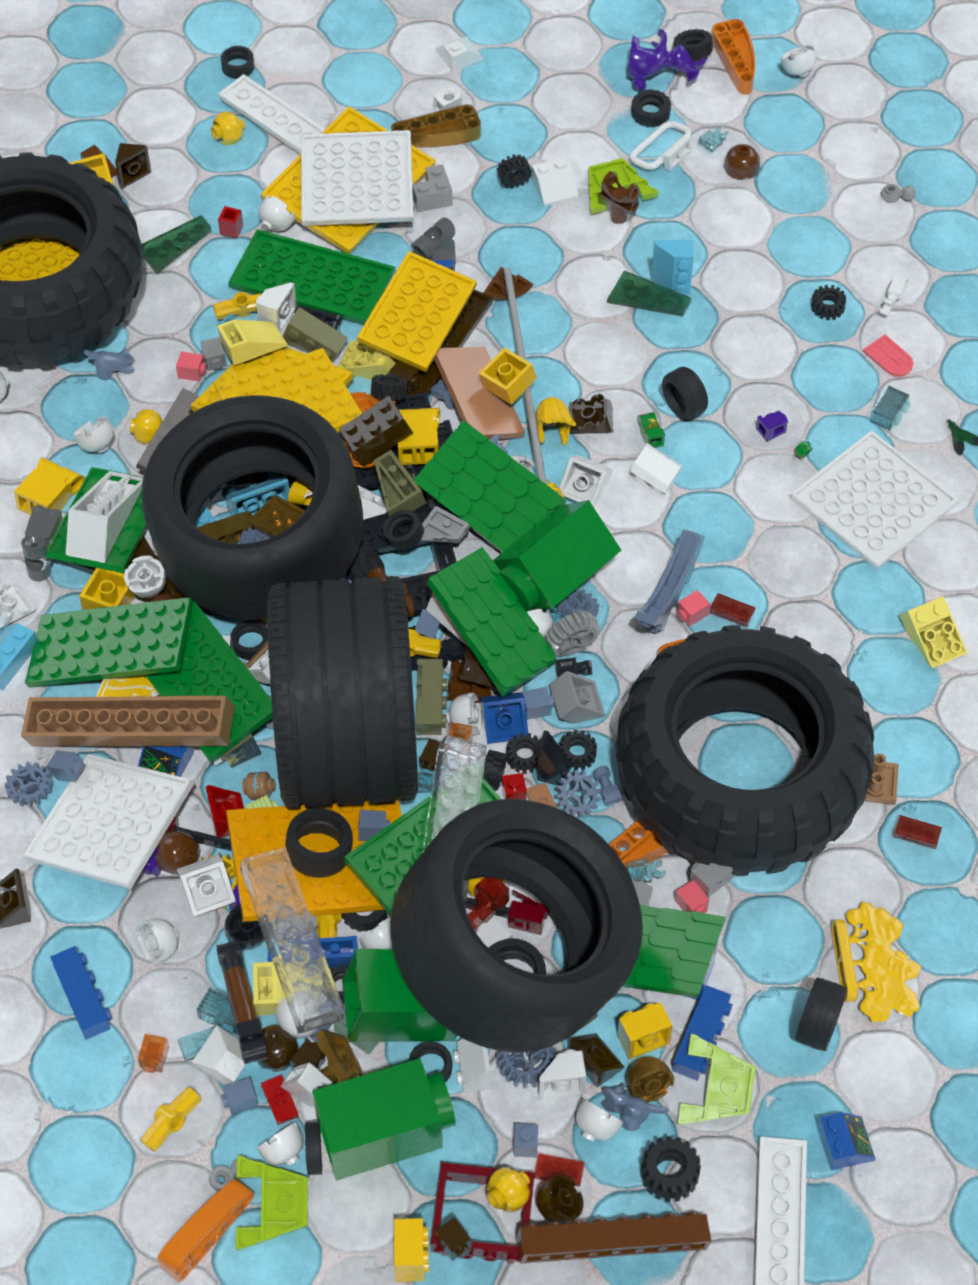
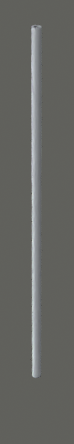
M505 268L503 271L517 355L526 360L511 269ZM529 386L524 391L537 475L541 481L547 484L531 386Z

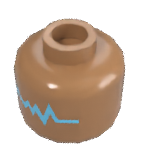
M268 772L248 773L242 781L243 793L250 800H257L265 795L270 797L272 791H275V780L271 778Z

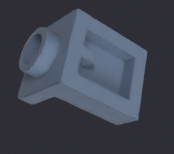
M442 379L432 387L431 394L444 400L448 409H453L455 404Z

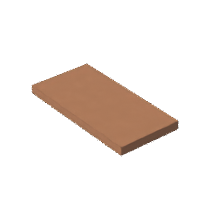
M486 347L440 348L434 360L461 420L467 422L489 440L496 434L500 436L499 439L523 438L525 430L513 405L483 388L478 373L491 361Z

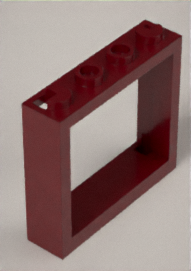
M441 1162L431 1237V1252L448 1256L435 1239V1230L441 1227L446 1182L455 1181L487 1185L490 1177L498 1168ZM522 1171L530 1180L528 1184L530 1193L524 1205L522 1226L530 1224L535 1172ZM473 1241L470 1252L463 1257V1259L480 1257L489 1262H494L497 1259L506 1260L510 1264L520 1262L518 1246Z

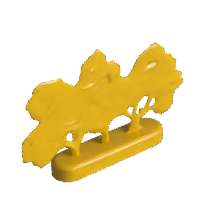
M862 901L859 908L850 909L846 913L847 920L855 927L852 936H848L845 920L833 919L831 923V935L840 985L848 988L844 1002H855L858 997V988H861L865 992V998L860 1004V1010L865 1015L870 1016L872 1022L887 1021L892 1009L910 1017L919 1010L920 1005L916 993L905 982L916 978L922 966L915 961H910L903 951H894L891 948V944L901 935L903 923L896 917L891 916L885 909L874 908L871 903ZM860 923L863 926L861 928H858L857 924ZM864 929H867V936L858 939L857 937L861 936L859 932H861ZM861 941H865L867 945L861 944ZM858 943L864 949L865 957L862 960L852 959L850 944ZM854 965H859L862 968V971L866 974V979L860 982L856 981ZM867 987H873L874 990L870 991Z

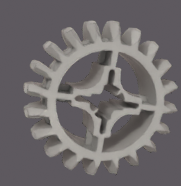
M579 610L576 613L572 612L570 615H565L558 622L552 624L553 627L548 629L545 640L555 652V656L559 658L563 656L568 657L569 655L581 652L593 644V641L600 634L599 623L591 612L588 613L587 610L583 612Z

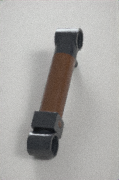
M239 941L216 945L243 1062L248 1064L266 1060L265 1042L262 1037L259 1018L257 1019Z

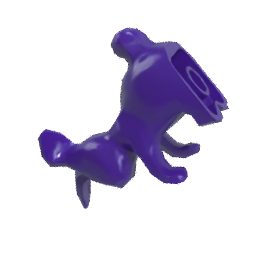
M659 29L657 34L661 38L660 44L655 41L650 42L656 48L655 50L640 47V39L632 35L627 77L632 78L633 87L641 91L646 89L645 79L662 69L672 67L677 71L686 73L688 82H691L698 77L700 73L698 70L703 67L707 57L695 62L684 46L677 45L671 51H667V35L662 29Z

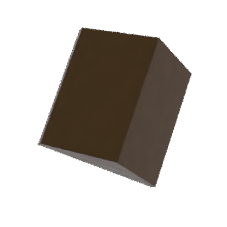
M119 144L115 165L121 189L151 173L146 145Z
M14 869L0 881V929L31 922L25 886L19 869Z
M597 1033L574 1037L570 1040L569 1050L582 1051L586 1076L596 1088L624 1069L625 1066Z

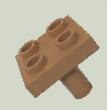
M875 754L874 768L865 801L895 805L899 764L888 763L883 754Z

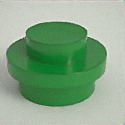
M802 441L796 446L794 455L796 457L799 456L801 459L806 457L813 449L810 446L811 443L809 441L806 443Z

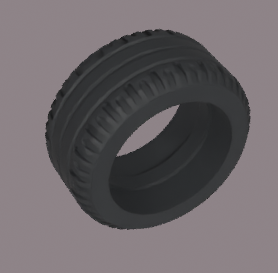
M683 366L663 377V395L670 409L679 418L690 420L707 409L708 395L701 379L693 370Z

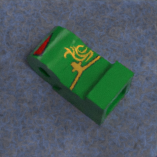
M650 412L638 415V425L645 445L648 443L655 448L664 446L665 433L663 428H660L656 414ZM656 438H658V441H657V442H655V443H651V442H650L651 439H656Z

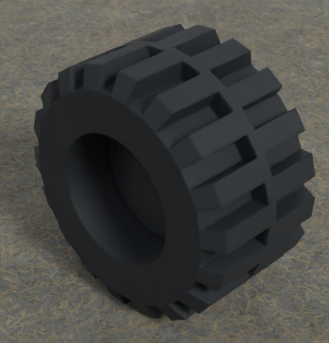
M666 1136L664 1141L662 1138H658L656 1144L652 1142L648 1150L646 1149L641 1165L642 1183L644 1187L648 1186L647 1192L650 1195L655 1193V1198L658 1200L661 1197L665 1198V1202H670L672 1198H674L675 1202L680 1201L681 1196L684 1199L689 1197V1193H693L698 1184L701 1170L700 1156L696 1155L697 1150L695 1147L690 1148V1143L687 1140L684 1143L681 1142L680 1137H676V1140H671V1136ZM664 1161H674L681 1165L684 1173L674 1178L666 1177L660 1173L657 1166Z

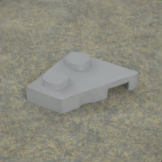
M435 506L422 524L424 534L420 541L459 543L470 528V525Z

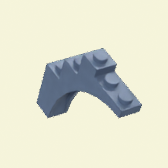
M687 529L682 530L675 551L661 581L648 602L636 613L635 619L640 620L639 624L645 626L646 630L657 633V631L665 629L672 607L677 606L684 584L689 582L705 536Z

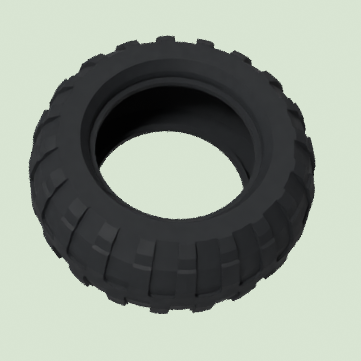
M30 152L19 153V156L6 158L0 156V247L26 239H52L68 243L81 252L72 264L52 275L26 281L0 280V360L7 366L21 367L22 363H38L39 366L52 365V360L61 359L66 356L69 359L76 358L84 353L86 347L99 345L111 335L112 329L119 326L127 318L133 298L137 296L142 279V249L136 220L117 189L104 178H98L94 170L81 163L72 165L58 155L50 154L48 157L35 156Z
M740 625L723 626L721 631L710 633L699 631L687 636L683 643L673 645L672 647L668 646L662 650L652 662L651 667L648 670L644 669L632 685L628 700L619 715L615 751L620 785L627 800L632 802L633 811L646 831L651 830L659 838L661 845L672 854H682L694 860V864L701 863L710 866V863L720 866L733 867L732 874L738 876H748L749 872L767 871V873L770 872L772 874L785 871L791 864L798 861L807 862L812 860L826 848V844L831 840L835 842L849 828L855 814L863 805L875 762L873 749L874 730L869 713L865 712L863 708L862 695L855 682L842 673L840 664L826 653L821 654L811 648V643L796 635L790 638L775 633L776 629L760 626V630L741 629ZM730 710L753 711L769 716L789 728L804 746L810 763L797 776L778 786L757 790L738 789L720 784L701 773L686 757L679 740L693 724L709 715Z

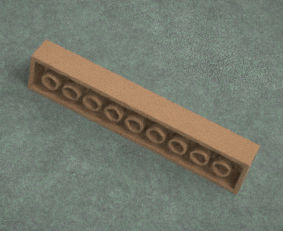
M227 696L29 697L21 737L31 746H228L235 706Z

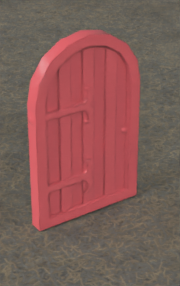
M886 334L863 349V352L890 375L897 377L905 376L912 371L913 359Z

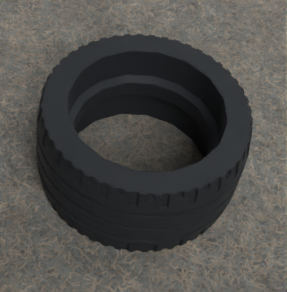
M326 808L304 810L292 819L287 829L285 842L286 857L295 870L309 877L323 878L335 875L346 866L344 857L352 850V829L348 821L341 814ZM311 833H322L335 839L339 846L329 852L317 853L306 849L298 840Z
M508 938L500 940L489 947L493 953L504 961L520 960L527 963L535 974L546 975V965L542 954L533 944L527 941Z
M817 977L802 1013L795 1040L812 1048L826 1051L836 1027L848 988Z

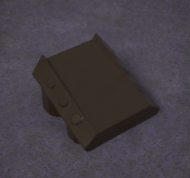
M602 394L593 395L588 401L579 398L569 402L570 414L576 422V426H571V433L614 431L611 400L605 399Z

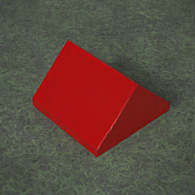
M207 785L205 788L216 836H229L226 811L244 809L241 793Z

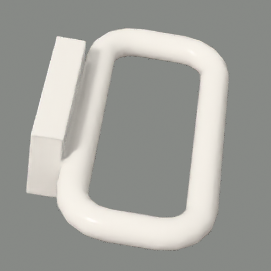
M665 122L630 153L629 159L631 163L645 170H654L664 164V169L671 171L692 152V132L689 127L679 122ZM674 128L685 133L656 161L648 163L637 158L665 130Z

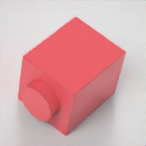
M181 351L176 364L177 376L180 379L200 382L202 375H205L207 371L204 356Z
M696 590L678 601L677 615L681 621H685L690 627L709 615L710 603Z
M693 880L676 890L675 902L682 911L702 913L708 911L709 898Z

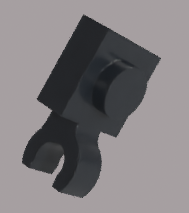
M576 657L559 659L555 662L557 677L566 671L584 676L593 674L591 660L576 662Z

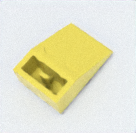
M234 319L217 326L220 342L233 365L287 346L286 341L274 322Z
M354 340L349 342L338 367L353 372L354 376L372 380V377H375V375L389 374L390 369L396 364L398 359Z
M944 596L899 614L907 634L930 668L968 653Z
M281 962L253 963V995L256 1015H276V1008L280 1000L292 995L291 993L294 991H305L311 994L322 1009V969Z

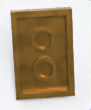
M274 494L248 522L251 527L270 537H274L297 522L305 510Z
M321 1030L315 1034L319 1042V1049L328 1059V1066L321 1069L320 1072L332 1083L336 1081L339 1083L365 1075L345 1036L326 1030Z

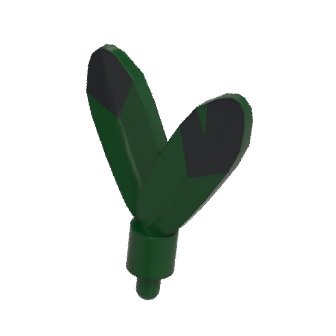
M947 420L949 423L948 427L953 432V447L957 455L963 454L964 441L973 446H978V436L959 428L955 421Z

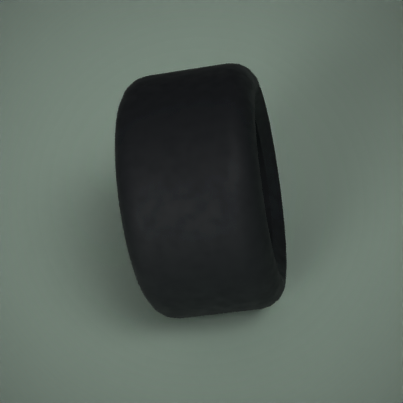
M249 395L224 399L202 407L181 420L165 435L153 451L143 477V515L160 563L171 582L185 597H190L198 606L210 612L238 619L267 618V597L272 585L285 583L286 588H288L290 583L317 581L318 585H322V581L341 580L358 552L364 524L363 507L350 453L341 436L325 418L297 402L279 397ZM256 472L282 473L297 478L314 491L308 508L297 522L284 532L260 542L245 544L227 543L213 539L195 527L197 515L208 497L223 484L239 476Z
M500 799L484 802L467 809L448 822L435 836L409 869L398 888L392 907L390 932L396 963L405 983L419 1004L437 1022L457 1036L485 1048L504 1052H530L551 1047L575 1034L619 992L628 980L637 962L642 944L643 923L639 899L627 869L612 847L596 831L580 819L556 807L523 799ZM480 877L503 879L521 886L537 897L555 917L563 933L567 949L566 972L554 975L527 972L512 966L493 953L480 939L470 922L464 902V881Z

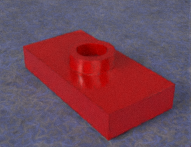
M282 1075L260 1083L277 1126L299 1117L290 1093L281 1087L284 1082Z

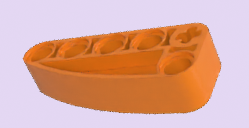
M739 19L716 23L712 27L711 34L713 47L737 91L744 95L750 94L753 90L755 76V53L750 35L743 21Z
M636 821L609 843L627 870L644 865L669 852L661 845L659 838L651 830L646 831L639 821ZM640 835L642 836V838H636L634 836ZM619 848H625L627 850L620 851Z
M233 1179L225 1185L163 1247L157 1257L160 1269L178 1283L182 1282L249 1205L254 1197V1192L237 1179Z

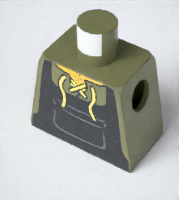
M249 734L213 761L216 766L227 760L230 767L233 768L261 755L262 752L252 734Z

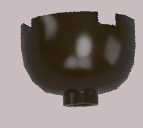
M280 1025L266 1026L262 1029V1037L265 1042L267 1059L257 1061L261 1068L270 1069L272 1072L286 1070L291 1066L290 1060L299 1049L297 1038L283 1030Z
M559 1174L549 1178L540 1186L537 1192L536 1203L538 1210L548 1222L565 1224L575 1220L582 1214L584 1207L582 1193H577L574 1187L577 1184L568 1176Z

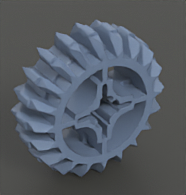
M551 1046L537 1051L525 1052L526 1057L528 1056L530 1059V1065L528 1060H525L524 1052L513 1053V1056H509L511 1052L499 1051L496 1053V1059L498 1060L497 1068L501 1069V1076H507L506 1081L508 1083L514 1080L515 1087L523 1083L524 1089L527 1088V1084H531L535 1088L536 1082H539V1077L556 1058L557 1049ZM541 1060H545L541 1067L534 1070L535 1064L540 1063Z

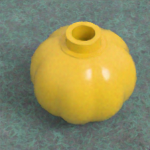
M221 112L212 123L211 134L215 140L223 138V141L220 142L221 144L233 145L240 141L243 129H245V123L243 119H239L231 112Z
M143 409L136 414V418H131L130 434H134V438L139 444L149 445L162 423L161 415L155 410Z
M500 1168L492 1174L488 1181L487 1199L495 1209H501L505 1212H516L526 1204L529 1198L530 1190L528 1184L530 1180L522 1171L519 1173L512 1168Z

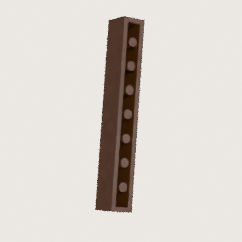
M690 1212L684 1216H676V1214L671 1213L653 1218L651 1215H645L639 1219L620 1217L615 1221L596 1219L593 1222L583 1223L581 1220H575L569 1224L550 1222L546 1226L526 1224L520 1227L517 1233L520 1264L707 1250L712 1242L707 1214H699L698 1212Z

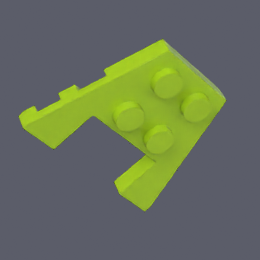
M623 158L588 167L591 214L607 210V204L605 200L600 198V194L602 191L601 183L610 171L616 174L619 183L624 188L628 189L631 184L637 185L642 201L658 197V190L655 187L652 188L645 178H641L637 171ZM616 183L612 185L615 188L618 187Z
M690 1034L687 1055L711 1059L704 1107L680 1103L677 1124L681 1125L750 1113L756 1067L699 1038V1036Z
M237 1156V1179H262L261 1227H236V1251L308 1227V1177L284 1169H278L259 1161L256 1162L243 1156Z

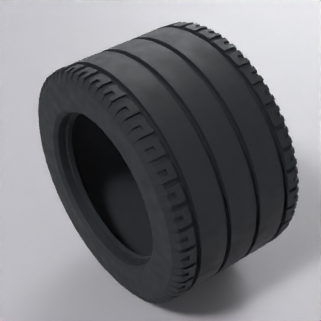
M386 576V581H381V577L356 578L354 583H349V579L322 581V585H318L317 581L290 583L288 588H286L285 583L272 585L267 597L271 702L278 781L281 799L286 808L300 809L301 804H305V808L331 807L333 802H337V806L364 804L365 799H369L370 804L396 802V797H401V801L414 800L418 792L415 714L405 586L400 577Z

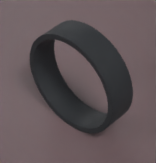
M320 1122L305 1123L307 1175L322 1174Z

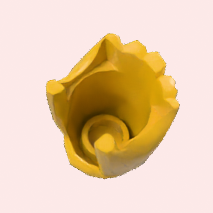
M547 397L539 403L536 411V422L540 442L543 443L545 441L543 423H557L561 444L567 445L571 426H576V422L572 418L568 407L557 397Z

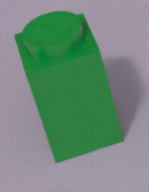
M586 500L560 505L493 559V562L500 569L502 577L517 595L519 603L528 612L536 609L554 608L622 550L591 502Z
M355 949L342 979L348 1042L455 1041L457 1035L437 1022L411 993L397 966L393 949Z
M421 1058L312 1091L317 1122H320L321 1135L335 1181L443 1148L442 1130L456 1126L453 1106L441 1072L426 1075Z

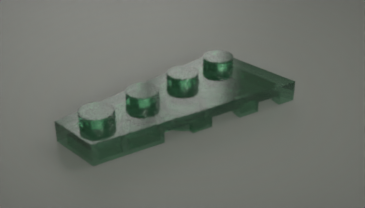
M200 215L142 243V256L154 272L158 274L209 234L211 226Z
M625 270L607 298V303L678 316H684L692 302V298Z

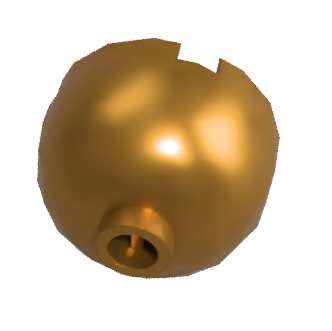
M656 1057L639 1059L630 1067L627 1074V1085L632 1096L642 1098L647 1103L664 1097L668 1093L666 1089L670 1084L671 1086L674 1085V1076L664 1061Z

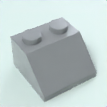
M566 671L549 684L557 708V715L560 719L571 723H579L605 716L594 680Z

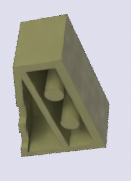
M300 307L288 322L283 334V338L288 346L309 353L323 348L332 363L344 348L348 339L347 336Z
M392 450L374 460L389 516L401 510L413 512L426 504L421 489Z
M417 659L416 734L442 735V727H446V714H442V711L447 709V696H443V691H447V679H443V659Z

